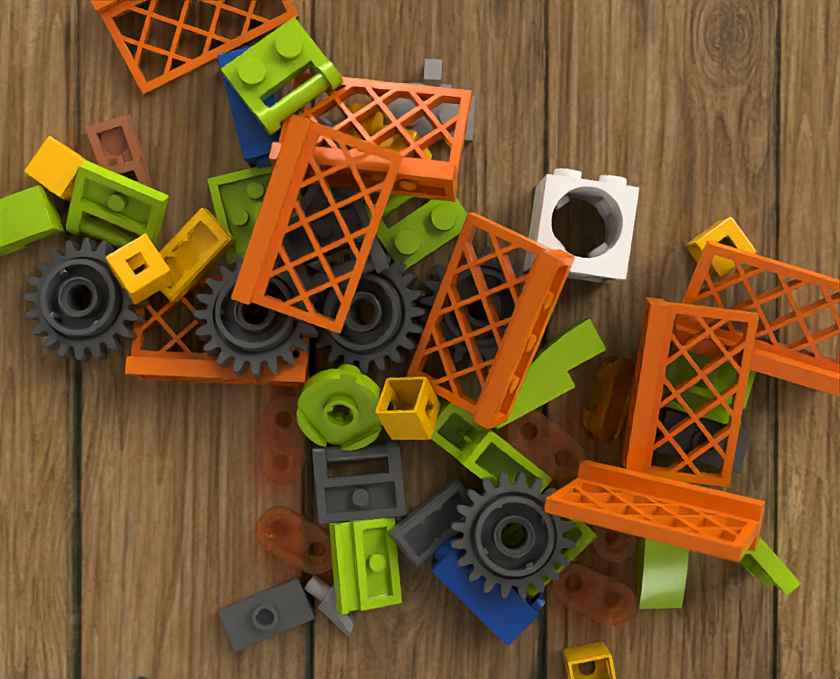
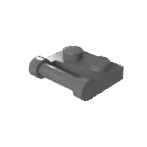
M357 191V192H355V193H352V194H350V195H347V196L342 197V198H340V199H337V200H335V201H336V203H338V202H340V201H342V200H344V199H346V198H348V197H350V196H352V195H355V194H357V193H359V192ZM361 198L339 208L351 233L369 225L370 218ZM327 203L325 205L305 212L306 217H308L318 211H321L329 207L330 204ZM333 211L309 222L321 247L345 236ZM298 215L291 218L289 225L300 220ZM303 225L286 233L283 245L291 261L315 250ZM365 234L354 238L356 245L363 242ZM375 235L361 275L373 270L376 273H380L390 269L377 235ZM346 242L324 252L326 257L350 248V245ZM318 256L294 266L306 291L329 280L325 271L310 277L308 275L305 265L319 260ZM356 258L332 267L335 277L352 270L356 263ZM348 278V279H346V280H344V281L339 282V284L350 280V278ZM317 294L309 296L310 300L318 298Z
M386 437V441L372 442L363 448L352 451L340 450L341 445L323 447L313 443L312 455L319 524L407 515L400 440H392L390 437ZM388 458L389 471L329 476L328 464Z

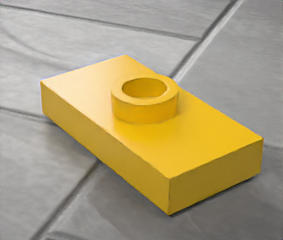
M201 208L159 252L170 268L174 281L160 290L170 302H178L237 241L208 209Z

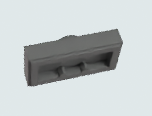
M663 409L660 421L669 430L688 415ZM699 418L711 435L727 426ZM694 422L675 435L674 439L687 454L707 440V437ZM659 428L656 438L663 434ZM739 429L732 468L733 472L741 473L751 431ZM725 438L718 442L722 449H724ZM669 440L654 450L658 453L681 458V455ZM713 446L694 459L693 462L720 468L722 456Z
M455 477L387 532L415 569L433 556L434 552L449 537L454 538L460 533L450 526L452 521H463L465 519V516L457 510L456 505L465 504L471 506L472 500L467 495L466 488Z
M300 575L220 608L218 614L234 652L316 618V612L307 591L304 590L305 586Z

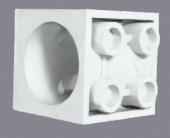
M554 169V175L546 174L535 189L528 238L553 250L560 249L567 252L552 231L554 208L558 210L570 201L569 198L587 201L598 210L604 220L605 239L602 244L586 254L589 258L575 256L567 278L605 284L626 280L639 187L627 186V179L619 176L601 175L599 176V181L581 179L582 173L571 169ZM526 251L523 272L530 271L536 256L535 254Z

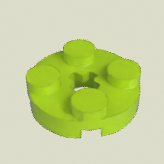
M351 364L341 365L337 369L321 371L309 378L300 390L296 412L298 425L311 441L320 446L326 447L328 442L333 445H341L340 450L342 451L363 448L378 437L382 428V423L375 413L382 390L371 378L363 375L359 368ZM334 405L347 406L350 408V415H345L341 411L337 413L332 412Z

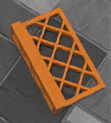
M90 0L96 12L100 14L138 87L145 96L217 60V55L234 51L276 30L294 16L296 19L299 18L291 0H281L286 12L271 20L254 14L258 0H251L248 12L224 4L225 0H196L216 7L209 32L185 24L192 0L184 1L179 21L155 13L159 0ZM150 2L148 11L138 8ZM222 10L246 18L240 36L230 40L215 34ZM130 11L146 16L140 40L137 41L123 36L114 19ZM153 19L177 27L170 52L146 44ZM252 20L262 24L249 31ZM183 29L207 37L202 55L189 59L176 54ZM213 40L224 43L210 50ZM127 43L137 46L135 57ZM145 49L168 57L163 75L147 82L140 69ZM174 60L185 63L172 70Z
M300 74L294 79L291 92L315 74ZM342 77L343 84L333 91L329 88L325 90L328 98L309 110L306 106H303L292 114L299 115V111H301V117L318 123L316 120L318 117L336 106L346 119L332 129L346 133L354 128L362 140L375 145H380L398 133L408 147L399 153L404 155L390 194L455 202L458 189V171L472 103V90ZM355 93L366 94L372 102L352 115L343 101ZM398 98L410 99L416 108L399 119H396L386 107ZM442 103L459 104L458 115L444 124H441L431 112V110ZM380 111L390 125L370 137L360 123ZM291 116L283 121L278 143L272 142L268 159L273 169ZM424 116L435 130L415 142L404 128ZM453 130H455L454 137L449 134ZM319 135L313 155L322 172L347 161L342 150L338 149L333 142L334 140ZM442 138L451 148L449 162L429 160L423 150ZM356 148L349 150L352 158L364 153V151ZM370 155L355 162L366 188L384 181L391 161L375 155ZM309 164L304 181L316 175L311 164ZM349 166L324 177L329 187L360 190ZM318 180L311 183L312 185H320Z
M291 115L231 299L247 305L252 302L340 334L404 155L318 124L299 115ZM319 135L337 141L347 161L322 172L313 155ZM346 145L364 151V153L352 158ZM370 155L391 161L385 180L366 188L355 162ZM309 164H311L316 175L304 181ZM349 166L361 192L336 203L324 177ZM318 180L330 206L306 217L298 197L302 187ZM381 189L375 206L369 194ZM364 197L372 213V218L368 226L351 233L339 208ZM295 208L300 220L289 225ZM333 211L345 236L321 247L309 222ZM303 225L315 250L291 261L283 241L287 232ZM365 234L359 251L354 238ZM348 242L356 258V263L352 270L335 277L324 252ZM280 253L284 265L274 269ZM318 256L329 280L306 291L294 266ZM288 270L299 294L285 301L266 295L271 277ZM350 278L344 294L339 282ZM333 286L341 303L336 319L317 313L309 296ZM303 300L307 309L294 305V303Z
M468 213L406 377H427L437 395L475 415L473 422L486 429H491L507 422L575 256L560 249L553 250L476 213ZM477 227L490 234L495 248V252L477 259L472 245ZM503 240L512 243V245L505 247ZM522 248L536 256L529 274L516 279L508 253ZM498 258L507 283L488 290L480 265ZM471 270L479 294L461 301L456 282L459 274ZM525 282L523 289L521 291L519 284ZM510 289L515 308L511 317L500 321L491 296ZM481 300L490 325L472 331L464 307ZM454 311L463 336L446 342L440 324L445 314ZM508 324L506 331L504 333L502 326ZM492 330L498 345V351L494 359L483 362L475 337ZM465 341L474 366L457 372L448 347ZM437 351L447 376L436 379L423 372L428 355ZM491 365L489 373H487L486 367ZM476 371L482 387L477 401L465 395L459 379L460 376ZM449 381L451 387L446 385L444 382Z
M707 240L681 303L694 305L695 302L713 294L718 307L725 309L717 292L743 281L751 299L728 309L748 311L756 308L763 325L757 327L750 370L840 397V353L837 359L820 355L815 344L840 334V317L834 304L840 302V280ZM714 255L733 260L738 273L713 283L708 270ZM740 263L750 265L751 267L743 270ZM765 270L776 273L781 285L755 296L748 278ZM784 276L793 278L794 280H791L786 283ZM705 279L708 286L700 289ZM809 283L819 286L824 298L798 309L791 291ZM827 289L836 291V293L829 295ZM786 294L793 312L768 322L760 305ZM829 308L835 325L810 335L803 318ZM676 314L672 333L682 345L704 329L694 316ZM715 318L704 319L707 325L716 320ZM731 320L726 322L728 327L722 325L714 331V334L727 350L742 340L744 334L743 331L734 328ZM795 321L799 322L805 335L804 338L788 345L777 342L772 331ZM768 334L770 339L763 338L761 336ZM709 335L687 350L713 359L722 354V351ZM671 340V342H670L671 346L677 348V346H676V345L674 344V342ZM810 346L812 352L803 349ZM740 352L733 356L737 364L739 362Z
M203 275L178 302H169L158 312L150 304L144 307H137L136 313L142 315L145 319L147 317V309L153 316L148 321H145V323L134 322L133 330L137 337L132 339L131 356H126L125 374L134 379L301 388L309 379V353L303 354L299 352V358H294L296 361L294 368L284 360L279 361L280 373L278 376H275L269 366L266 365L263 367L260 379L255 378L251 371V366H248L240 377L234 372V361L223 369L217 364L219 354L209 356L206 352L193 353L183 342L202 323L195 319L177 335L164 321L163 318L181 302L192 313L196 312L197 310L186 298L200 286L209 287L205 281L207 278L220 282L223 280V276ZM257 308L251 311L248 315L247 323L250 324L265 308ZM158 322L173 338L159 351L143 350L145 333ZM304 337L302 340L310 351V338ZM179 344L185 352H172V350Z
M645 297L620 460L621 468L681 482L729 488L759 321V314L757 312L665 302L664 299ZM675 314L695 316L704 329L681 345L672 333ZM702 317L715 318L716 320L707 325ZM729 320L745 322L743 339L727 350L714 334V331ZM709 335L722 351V354L700 369L687 350ZM672 340L674 344L677 346V348L671 353H669L670 342ZM740 352L739 362L737 364L733 356ZM683 354L696 373L674 388L665 376L666 367ZM728 360L737 371L735 383L719 393L706 375ZM702 379L715 397L693 412L680 394ZM665 384L670 391L664 396H662L663 386ZM733 395L730 408L725 400ZM676 398L689 415L667 430L658 418L660 408ZM721 403L729 413L728 425L714 435H711L699 418ZM695 422L707 437V440L686 454L674 439V436ZM658 426L663 434L655 439ZM725 438L724 449H722L718 442ZM668 440L681 455L680 459L668 467L651 465L653 451ZM714 446L722 456L719 474L700 472L692 461ZM688 464V466H689L692 470H684V469H681V468H683L684 466H686V465Z
M584 460L579 463L577 479L546 498L544 512L739 563L747 550L755 551L758 547L766 501Z

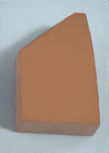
M130 114L85 127L99 166L153 188Z

